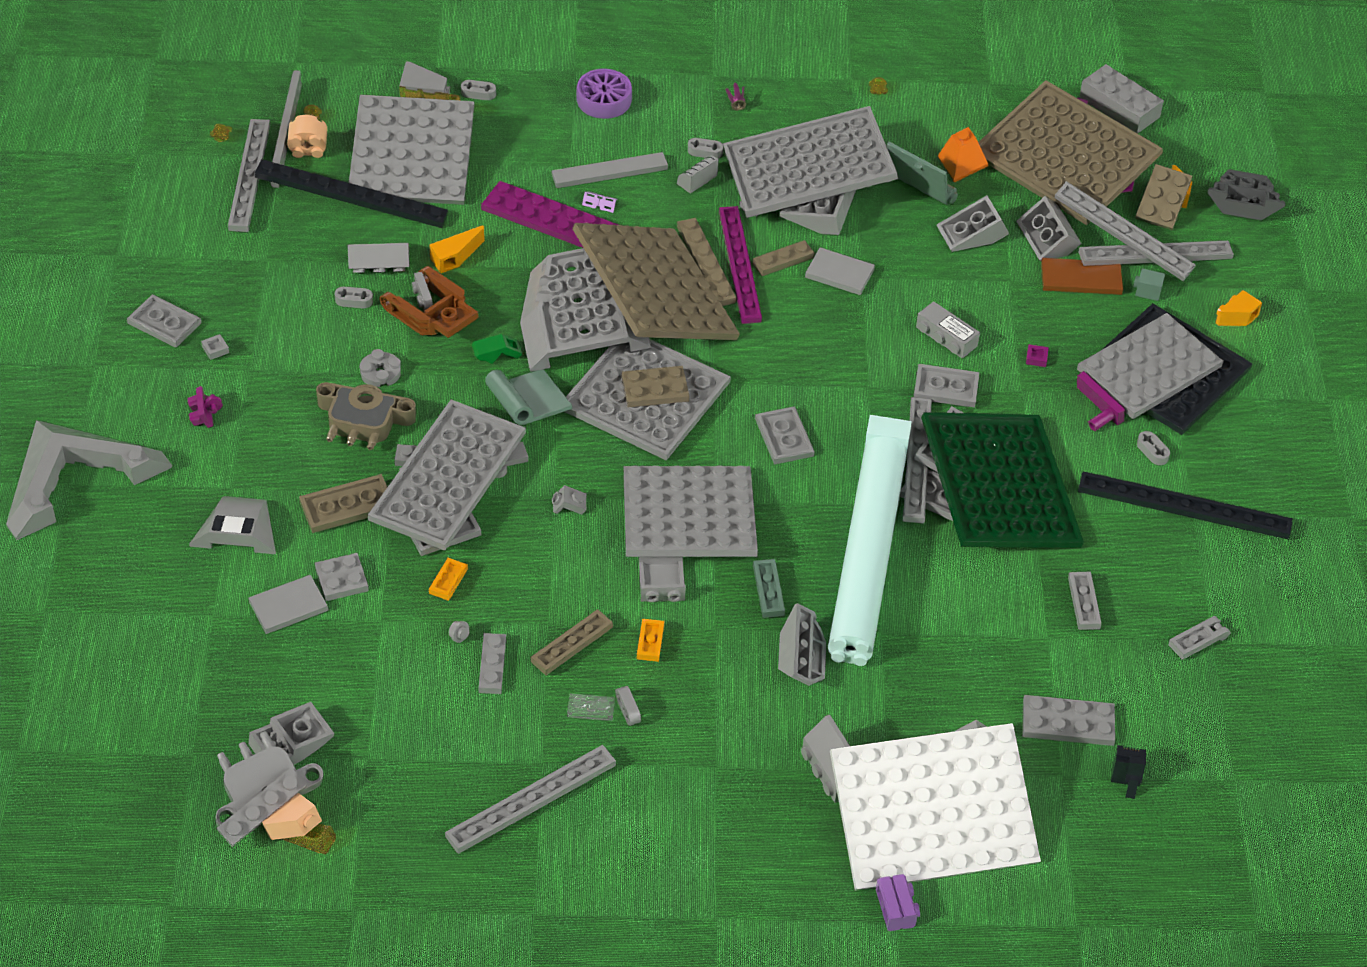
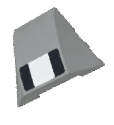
M223 496L189 543V546L212 548L213 543L254 547L255 553L276 554L267 500Z

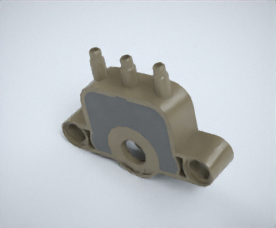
M324 382L316 388L318 406L328 411L330 428L326 438L328 442H332L336 435L348 438V446H353L357 439L367 441V448L373 450L378 442H382L388 437L393 424L410 426L416 421V404L412 399L382 393L378 387L363 384L354 388ZM362 394H370V395H372V396H361V395H362Z

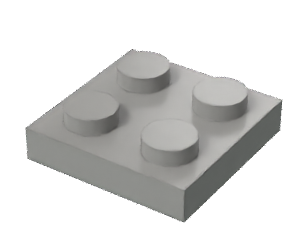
M358 553L315 562V569L325 601L369 591Z

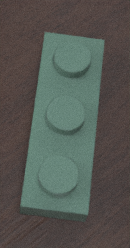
M775 559L753 561L762 617L785 616Z

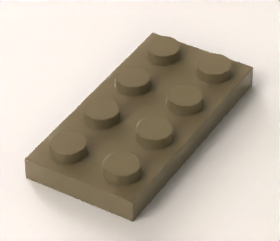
M382 474L299 496L300 504L311 532L315 533L368 518L369 512L385 492L387 485Z

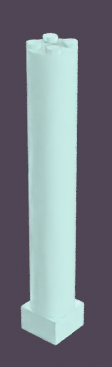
M870 415L864 454L828 644L831 659L835 662L864 666L873 654L912 421Z

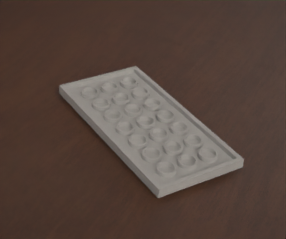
M450 400L369 512L368 520L445 551L526 434V428Z

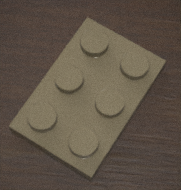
M1155 164L1137 211L1136 219L1173 230L1192 181V175Z
M683 366L622 371L621 377L627 407L689 402V391Z

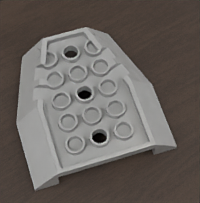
M584 248L548 255L531 271L520 321L530 372L550 368L549 358L596 348L629 342L631 352L651 348L649 337L635 336ZM569 267L576 268L574 271H567ZM576 298H582V299H583L581 302H574V301H573V300L576 299ZM584 329L590 330L587 334L580 333Z

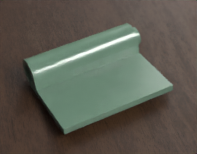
M891 142L887 143V149L899 180L945 205L953 204L958 196L956 193L957 189L947 184L946 171Z
M544 369L512 379H508L501 370H493L486 376V385L518 425H525L573 409L572 404Z

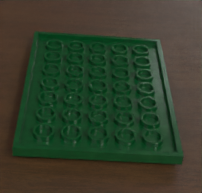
M923 412L921 417L961 547H1082L1084 541L1040 415Z

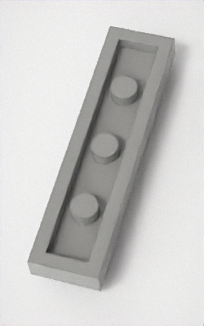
M291 767L218 826L217 831L233 848L261 825L262 821L297 793L305 789L307 784Z

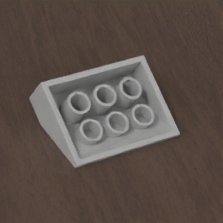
M856 190L781 209L780 217L820 234L839 235Z

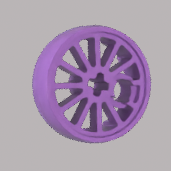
M612 69L592 70L585 73L579 79L576 87V100L579 108L589 116L601 119L618 117L624 114L631 105L632 85L630 80L619 71Z

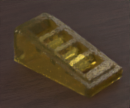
M318 824L305 836L283 838L282 840L317 853L327 854L336 840V835L331 826Z

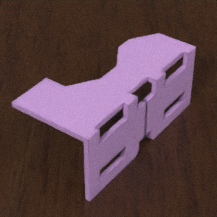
M587 191L584 193L582 205L596 208L599 204L600 210L613 213L616 200L618 199Z

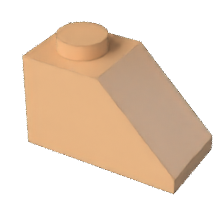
M297 793L262 821V824L269 838L275 840L304 836L322 822V819L315 805L300 793Z

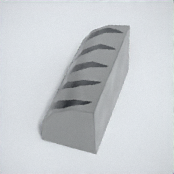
M714 156L706 157L679 175L677 184L691 194L717 176L718 158Z

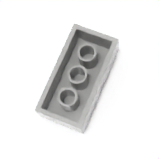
M1107 64L1082 81L1079 96L1081 99L1088 100V104L1137 134L1160 118L1164 100Z

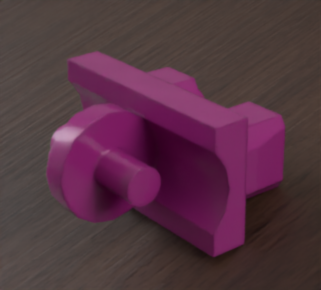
M200 386L196 388V395L187 398L189 407L194 411L189 413V419L194 426L204 423L207 428L213 427L212 413H217L222 408L223 403L222 399L214 394L210 396L205 395L203 387Z

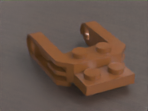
M429 266L424 267L419 272L423 273L428 289L442 299L426 309L424 313L391 292H386L380 296V303L388 313L420 335H436L440 332L450 338L479 318L478 311L466 304L464 289Z

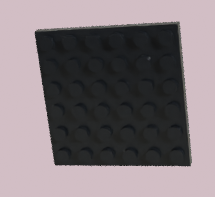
M1152 303L1103 349L1168 312ZM1168 313L1223 360L1222 367L1145 412L1180 435H1183L1251 370L1253 363Z

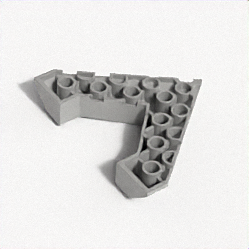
M36 420L6 525L14 538L19 540L56 522L53 505L49 501L51 492H54L59 480V473L66 463L74 464L76 461L86 463L90 467H114L116 471L125 472L134 485L172 468V464L163 452Z

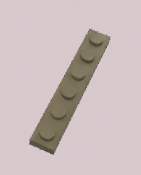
M696 217L677 221V228L691 256L709 283L713 294L718 297V302L722 306L736 303V296Z

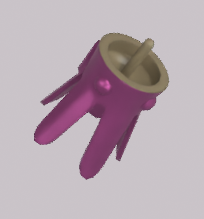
M734 83V97L728 88L725 90L731 101L732 109L739 111L746 106L744 86L742 87L741 95L738 84Z

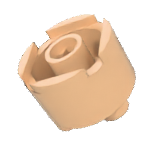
M300 115L295 117L293 122L291 120L289 123L287 146L292 155L296 158H302L303 156L322 157L327 141L326 123L323 120L322 122L318 121L317 117L312 115Z

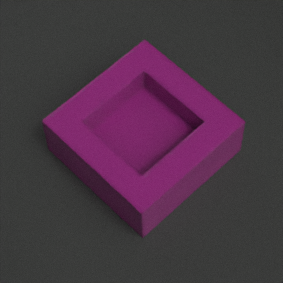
M1028 344L1026 364L1046 367L1048 347Z

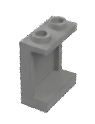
M639 557L641 602L685 601L686 588L684 584L683 557Z

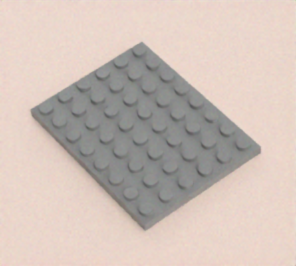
M870 106L723 143L747 218L898 179L897 171Z

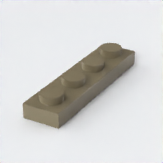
M597 609L531 656V663L543 674L548 675L612 629L613 622Z

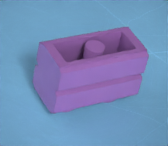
M904 874L877 879L876 893L887 930L895 931L901 928L907 929L916 926L917 917H920V909L918 903H913L914 890L912 883H907Z

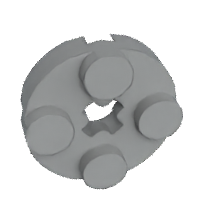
M381 349L373 350L371 354L362 359L359 366L362 380L366 384L380 387V384L390 386L398 381L401 376L400 359L391 353L383 352Z

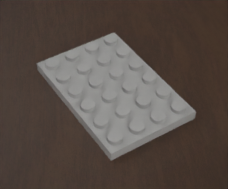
M1166 313L1078 363L1077 370L1080 373L1084 371L1125 409L1126 414L1134 419L1222 367L1223 360Z

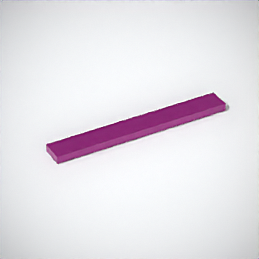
M719 207V216L741 323L762 322V315L739 207Z

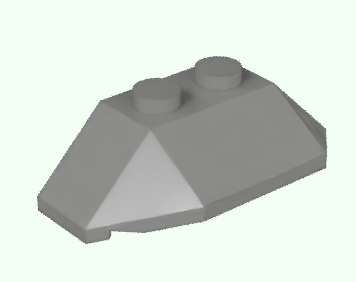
M797 603L794 605L780 632L778 669L810 686L825 679L826 641L821 627L816 621L817 616L815 612Z

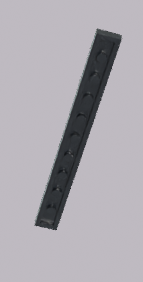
M261 159L255 171V178L439 228H443L448 216L447 209Z
M1082 471L1078 488L1080 493L1287 540L1290 537L1293 518Z

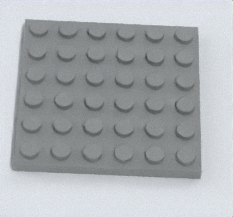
M360 95L349 183L418 202L464 205L474 101Z
M649 339L651 348L633 352L630 350L629 342L612 345L566 396L573 409L564 412L667 460L728 386L731 377ZM683 366L689 391V402L627 407L621 377L622 371Z
M624 466L626 557H757L758 549L751 466Z

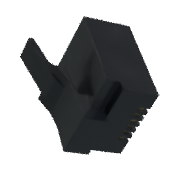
M1117 745L1111 768V782L1128 785L1126 798L1135 799L1137 786L1139 787L1142 784L1146 766V749L1138 750V748L1132 749V747L1129 749L1130 747L1127 748L1125 746L1124 748V746Z

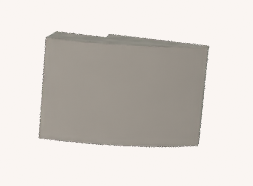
M312 702L274 716L270 718L269 725L249 732L248 744L255 754L265 750L266 748L260 733L266 731L274 745L284 749L293 765H295L327 743L334 736V732Z

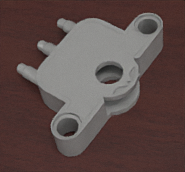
M266 731L260 733L266 749L253 755L246 743L241 742L239 748L244 760L234 765H231L223 752L219 753L217 757L225 773L224 788L231 803L218 809L216 813L217 827L222 824L220 821L222 815L229 814L232 816L291 767L307 784V787L300 792L301 795L321 785L323 779L322 768L317 764L311 763L296 770L287 752L280 747H276ZM315 772L319 778L315 781H310L306 778V774Z

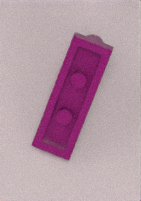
M1084 371L1078 374L1077 388L1102 411L1088 421L1089 427L1093 431H1097L1111 420L1116 425L1124 422L1125 409Z

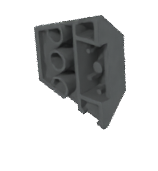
M1228 169L1221 176L1220 181L1215 182L1214 187L1208 189L1209 196L1221 212L1228 215L1263 220L1285 207L1286 204L1284 200L1279 199L1280 194L1274 192V185L1269 178L1260 174Z

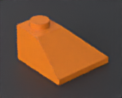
M969 127L951 135L938 155L939 160L954 183L988 167V162Z

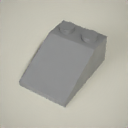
M988 196L983 197L937 224L952 252L993 244L1009 234Z

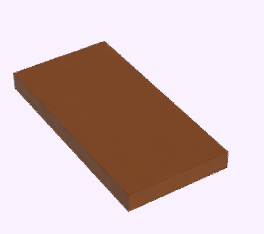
M1042 258L1043 291L1122 295L1121 264L1083 266L1082 261L1076 259Z

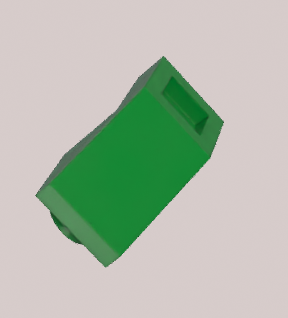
M504 334L484 338L472 343L476 358L491 364L495 362L501 353L516 359L523 354L518 340Z

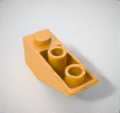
M484 226L473 228L429 245L430 259L440 273L459 267L485 241Z

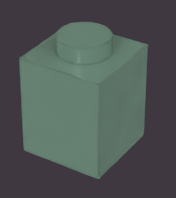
M1142 269L1140 276L1136 275L1133 285V287L1137 288L1135 296L1159 301L1165 274Z

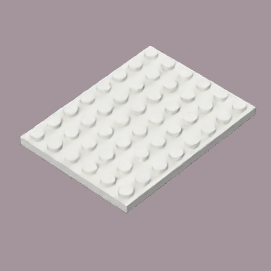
M1013 723L830 750L855 891L876 888L877 879L887 876L892 877L904 874L907 883L1041 862Z

